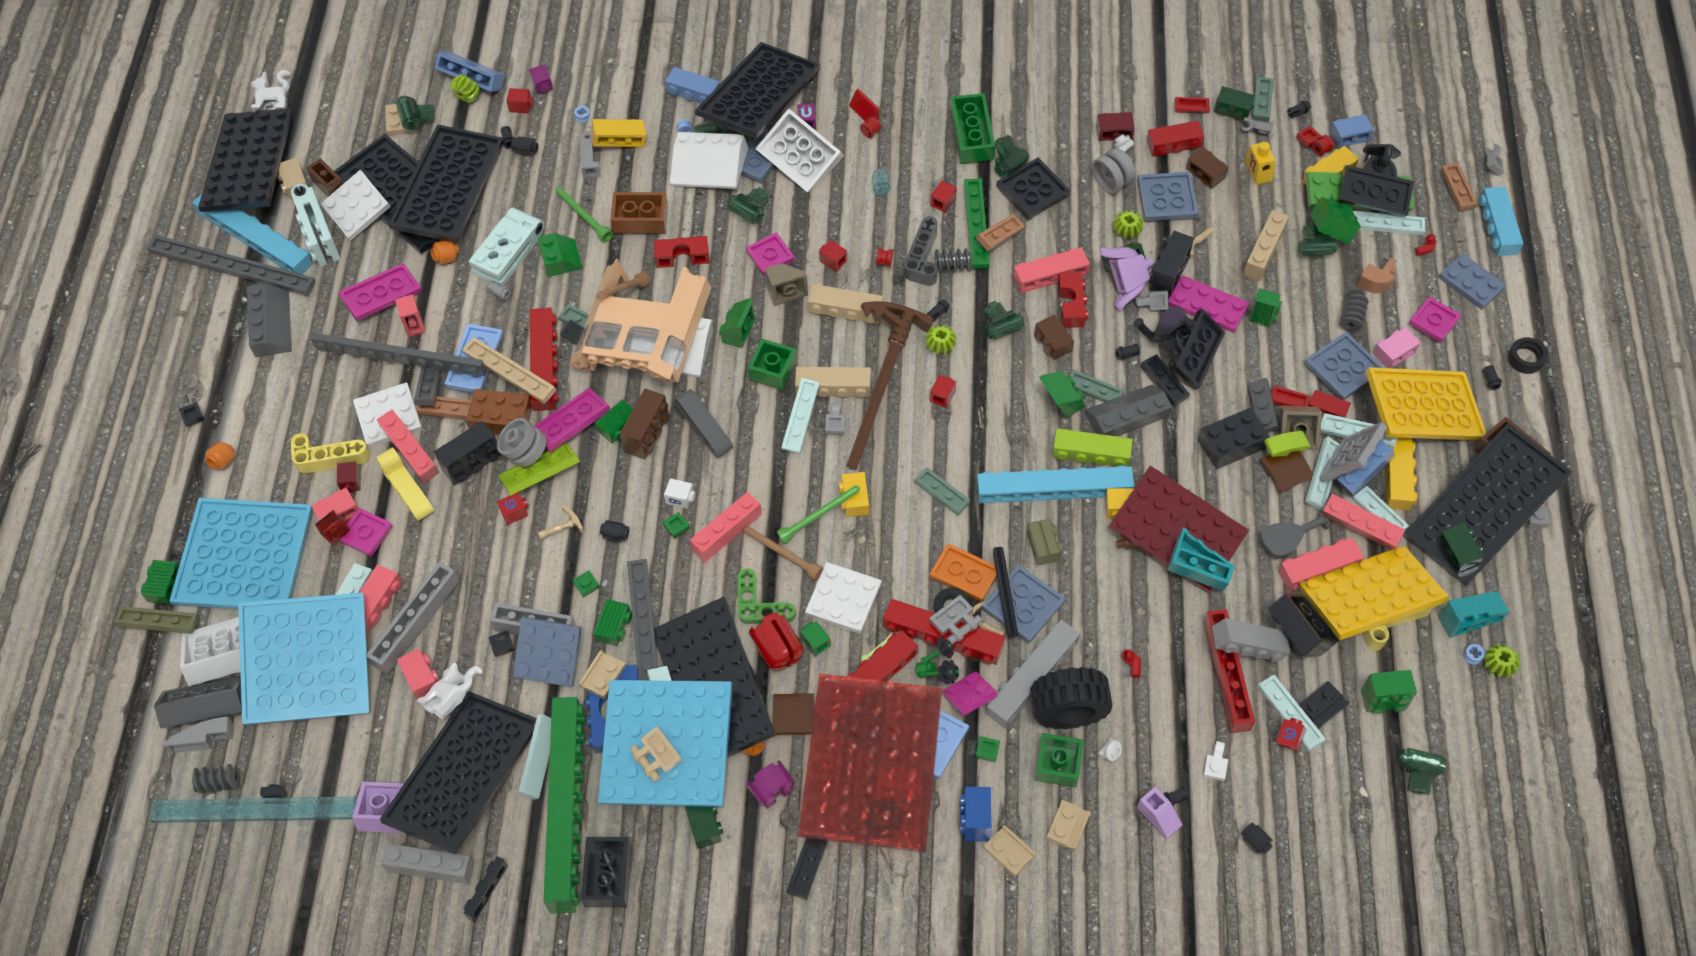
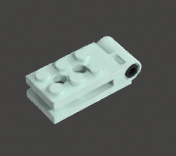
M305 184L295 185L291 189V195L299 213L296 214V218L301 226V231L306 239L305 242L313 260H318L320 267L327 265L313 225H315L320 235L319 237L327 256H332L334 262L341 260L312 187L308 188Z
M513 207L510 208L506 216L500 220L468 261L469 265L473 267L471 269L472 274L489 282L495 281L497 284L504 286L538 242L537 237H540L543 232L544 221Z

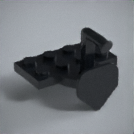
M1392 144L1366 145L1362 150L1365 153L1362 168L1349 165L1344 166L1338 201L1403 217L1408 216L1414 181L1397 177V169L1391 159L1401 156V152Z
M1181 306L1170 308L1162 315L1154 332L1144 324L1142 318H1138L1133 322V325L1151 342L1158 343L1171 339L1173 347L1177 351L1171 367L1194 390L1199 389L1225 335V331L1204 309L1197 310L1192 320L1186 315Z

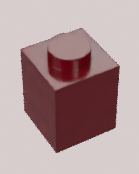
M356 461L337 463V485L340 490L347 488L349 493L361 490V470Z

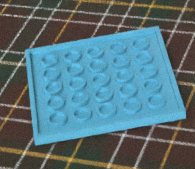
M199 498L169 602L172 605L238 609V603L290 599L313 512L312 505Z
M364 593L238 603L243 725L370 714Z
M610 680L598 803L603 805L724 807L732 682ZM655 727L661 730L683 759L667 773L662 768H659L657 773L661 778L657 782H653L650 777L646 776L644 768L634 760L633 754L630 751V748L634 745H637L639 749L643 748L645 745L640 739ZM651 753L646 756L651 764L655 761Z

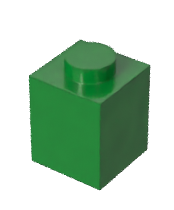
M817 620L806 624L801 629V640L814 657L831 647L830 637Z

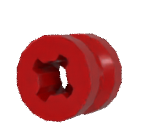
M872 116L867 119V122L860 125L861 132L869 139L875 135V132L877 133L882 129L880 122Z
M1323 135L1319 140L1312 142V149L1317 156L1322 157L1326 152L1334 149V142L1328 135Z
M878 248L876 265L881 266L883 264L891 267L893 249L883 250V248Z

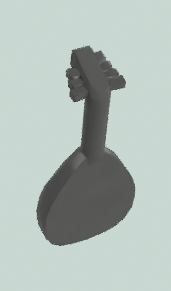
M1319 512L1317 514L1319 518L1302 526L1292 523L1269 525L1261 533L1262 544L1271 556L1275 558L1287 557L1298 547L1305 532L1320 525L1328 529V520Z

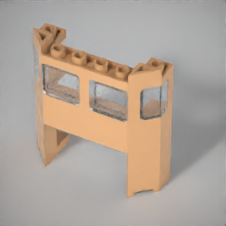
M618 259L611 266H607L598 292L616 286L618 283L629 281V277ZM683 266L670 304L613 297V295L603 299L595 297L570 366L577 367L581 371H595L597 363L610 367L614 365L621 366L625 369L637 368L641 371H649L653 378H660L663 382L678 383L711 290L707 279L703 276L691 274L689 269Z

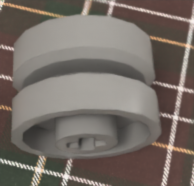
M1112 148L1104 156H1100L1092 162L1091 168L1095 180L1104 191L1110 194L1116 193L1123 186L1131 183L1136 177L1135 167L1131 159L1119 148Z
M517 418L503 428L498 437L497 449L516 465L527 467L535 463L542 455L547 443L546 436L526 419Z

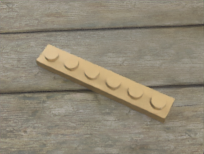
M475 337L462 349L466 356L483 360L487 369L543 404L556 392V388Z

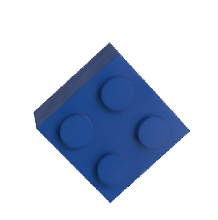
M965 787V794H961L960 834H964V842H988L990 840L992 829L991 787Z

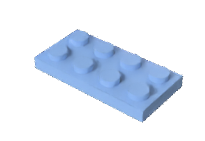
M467 324L455 356L468 357L462 352V349L473 337L497 351L503 337V331L501 329ZM487 369L485 376H472L468 373L449 371L444 385L449 389L473 393L474 389L484 388L490 370Z

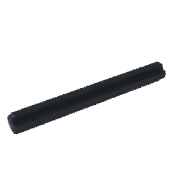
M1001 546L994 547L993 557L1008 638L1018 637V629L1004 549Z

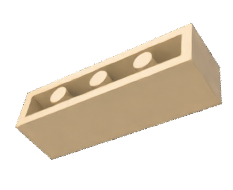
M1275 210L1271 211L1246 263L1243 275L1261 281L1285 231L1289 218L1288 215Z
M812 284L807 300L808 312L879 324V321L876 322L872 313L868 317L865 316L861 305L863 302L883 301V296Z
M796 367V395L801 378L820 382L817 396L820 397L870 396L871 368Z

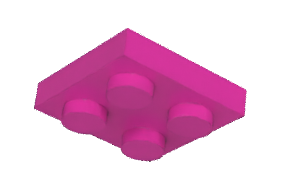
M777 232L746 247V252L763 276L766 275L765 268L781 263L788 265L795 261L794 255Z
M1429 296L1411 318L1409 325L1441 343L1462 315Z
M358 508L337 539L339 542L371 557L393 526L391 522Z
M977 672L967 675L962 680L942 690L944 698L962 716L998 696L996 690Z

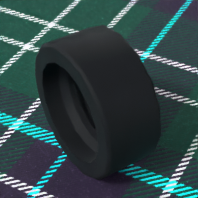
M1523 337L1513 343L1508 354V360L1510 365L1518 372L1533 374L1543 367L1548 353L1544 344L1539 340ZM1517 350H1531L1537 355L1538 361H1524L1517 354Z

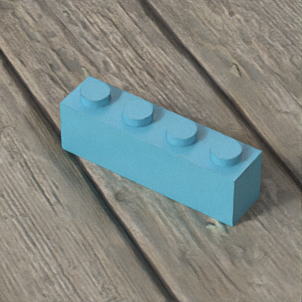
M1506 186L1484 188L1482 195L1479 196V205L1483 208V218L1487 222V231L1492 238V248L1495 249L1497 256L1518 255L1523 246V240Z

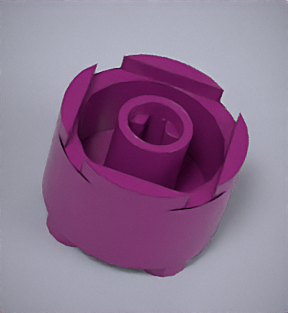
M779 760L776 766L771 763L753 776L755 781L752 784L750 781L746 784L760 806H765L768 809L776 804V798L781 795L786 797L794 791L795 780Z

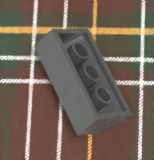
M266 283L247 286L249 347L255 358L292 352L288 290Z
M1152 384L1085 409V413L1096 434L1117 437L1169 417L1172 405L1165 392Z
M241 675L162 691L154 705L160 728L167 727L168 729H173L180 724L188 723L192 725L204 719L211 720L224 715L236 716L242 712Z

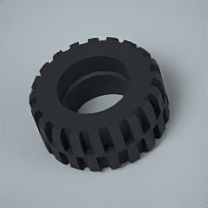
M1071 667L1064 670L1059 669L1056 672H1049L1035 680L1030 688L1034 719L1040 725L1047 728L1068 729L1088 726L1091 723H1097L1100 719L1106 718L1113 707L1108 678L1100 670L1096 671L1094 668Z

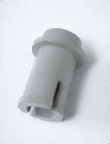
M495 281L489 282L487 286V291L497 295L500 300H507L510 297L511 291L506 286L503 287Z

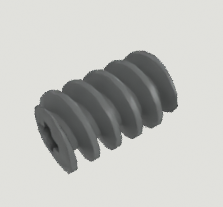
M958 248L956 254L953 249H950L949 254H947L946 249H943L942 254H940L939 250L936 249L935 264L939 267L940 272H943L944 267L950 272L952 266L955 272L958 266L961 267L962 271H964L965 266L971 271V252L969 253L968 249L965 248L962 253L960 248Z
M1350 290L1347 292L1339 322L1342 328L1360 330L1363 327L1369 300L1362 291Z
M228 764L227 770H224V766L219 765L218 771H216L215 766H211L210 772H208L207 768L203 767L201 773L198 768H194L192 776L193 789L196 793L200 794L206 791L211 793L214 790L219 792L222 789L225 791L231 788L236 790L240 786L239 768L236 766L233 769L232 765Z

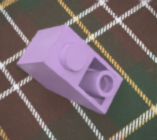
M1156 787L1140 799L1137 809L1166 839L1182 826L1171 802Z

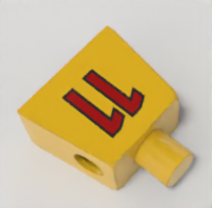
M1261 142L1251 145L1244 161L1255 184L1272 182L1275 158L1270 149V144L1268 142Z

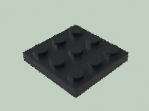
M1039 157L1001 178L996 183V186L1028 220L1068 197L1071 192Z

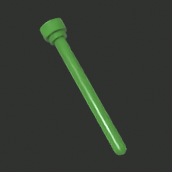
M556 188V193L597 231V236L602 242H608L612 238L613 232L608 227L601 226L562 188Z
M853 486L790 528L786 527L784 529L782 527L777 533L784 544L791 541V538L794 537L793 534L860 491L859 486Z

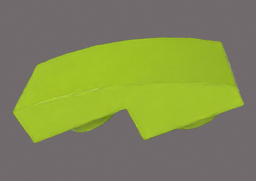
M1303 431L1276 435L1264 441L1272 457L1288 456L1291 451H1307L1310 447Z

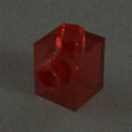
M334 510L315 524L319 533L331 545L350 531L347 525L348 519L342 513L338 514Z

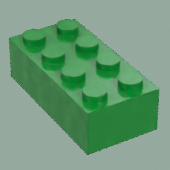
M985 93L950 97V113L960 164L994 160L995 142Z

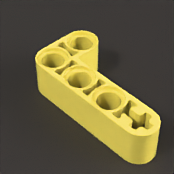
M298 433L291 439L292 461L301 473L337 468V463L356 461L357 464H363L369 461L371 456L365 442L362 440L313 447L306 434Z
M393 447L376 457L384 475L417 521L434 512L431 503L406 470Z
M1434 607L1362 632L1367 646L1375 651L1381 650L1389 638L1387 628L1426 617L1432 612Z

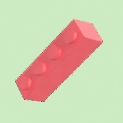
M1081 247L1060 254L1056 253L1049 257L1038 258L1027 263H1020L1014 266L1013 277L1020 293L1058 283L1059 273L1081 272L1082 276L1088 275L1090 263Z
M393 409L376 419L380 428L423 484L439 474L436 465Z
M746 492L690 539L691 550L705 563L739 535L745 526H749L762 515L761 504L750 493Z
M1334 494L1331 495L1322 516L1390 550L1396 549L1405 532V529Z
M1353 538L1348 540L1341 539L1334 545H1325L1315 552H1305L1298 558L1284 560L1278 573L1288 591L1291 592L1299 589V582H1307L1313 577L1324 576L1330 571L1339 568L1343 569L1347 565L1356 562L1361 563L1364 556Z
M378 564L359 591V593H364L366 640L369 637L370 630L379 622L381 613L389 606L392 596L395 592L399 591L402 583L398 573Z

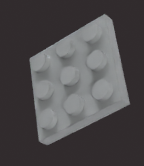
M1380 422L1343 438L1320 473L1319 478L1323 482L1330 479L1334 480L1342 474H1349L1357 468L1362 469L1368 463L1367 459L1376 450L1375 446L1384 437L1383 433L1387 426Z

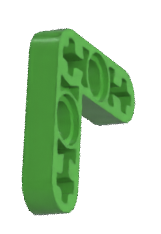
M749 568L742 569L738 574L739 620L744 624L763 623L762 618L764 616H762V612L764 610L770 609L775 613V609H778V615H785V610L789 609V615L785 617L788 622H792L796 617L795 606L788 602L756 603L755 572ZM746 575L750 577L749 586H745ZM745 592H750L753 597L750 600H744L742 595ZM746 611L750 612L749 617H745Z

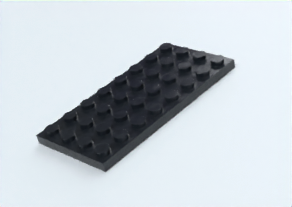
M760 42L695 109V115L757 139L820 70V64Z
M291 108L224 114L198 206L200 212L270 206L293 115Z
M437 124L389 222V228L458 243L503 145V138Z
M383 134L334 170V172L341 178L344 184L361 170L390 204L391 207L379 216L389 226V222L418 165V161L390 137ZM394 230L420 254L440 240Z
M1507 423L1409 527L1404 536L1467 586L1563 484L1572 471ZM1465 522L1466 526L1472 529L1476 544H1480L1483 548L1484 557L1481 563L1459 572L1440 536L1442 531Z
M724 596L654 628L655 641L663 665L668 667L671 681L732 682L727 757L776 736Z
M468 691L462 703L457 706L381 816V823L457 854L531 740L537 718Z

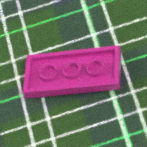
M402 263L338 293L354 319L359 321L396 304L395 299L409 295L414 296L422 291L418 282L405 264Z
M1184 275L1181 276L1168 300L1169 307L1181 306L1186 314L1193 317L1197 310L1204 309L1222 329L1235 333L1250 303Z
M588 388L538 422L534 427L545 434L547 442L545 448L552 452L610 410V407Z

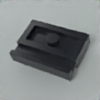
M1327 681L1300 703L1299 706L1309 719L1317 725V728L1320 729L1346 708L1350 702L1346 701L1343 695Z

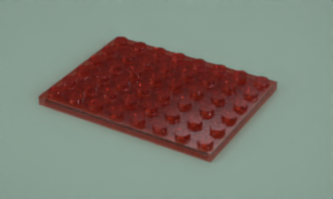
M819 673L798 837L926 852L942 688Z

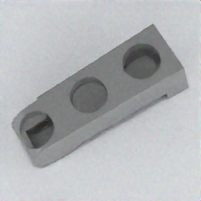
M585 131L580 135L583 179L601 177L599 162L594 160V149L596 147H593L590 131Z

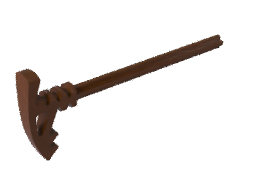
M871 301L862 303L861 308L866 317L872 313L876 322L883 318L893 329H891V335L888 338L890 346L846 465L850 470H857L899 350L906 345L911 325L914 323L924 332H928L933 324V317L892 302Z

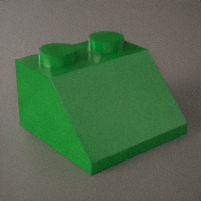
M557 233L537 237L548 277L583 269L575 239Z
M748 298L734 303L731 310H728L726 322L721 325L719 330L722 343L743 348L755 322L753 299Z
M1060 371L1044 374L1039 377L1066 418H1069L1086 406L1082 401L1085 399L1080 389H1074L1073 386L1076 383L1070 375L1066 377L1064 372Z

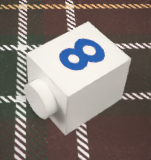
M670 478L664 493L666 504L688 509L690 502L693 503L695 499L692 483Z

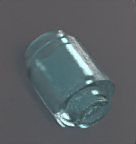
M884 169L875 170L872 175L873 190L878 195H885L891 190L889 174Z

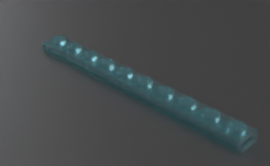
M358 797L152 800L149 821L151 823L350 820L353 819Z

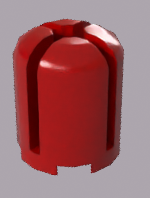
M777 612L769 614L762 618L763 623L755 629L753 626L750 628L749 635L770 669L775 671L784 670L786 667L789 668L796 664L801 658L803 645L784 614L778 615Z

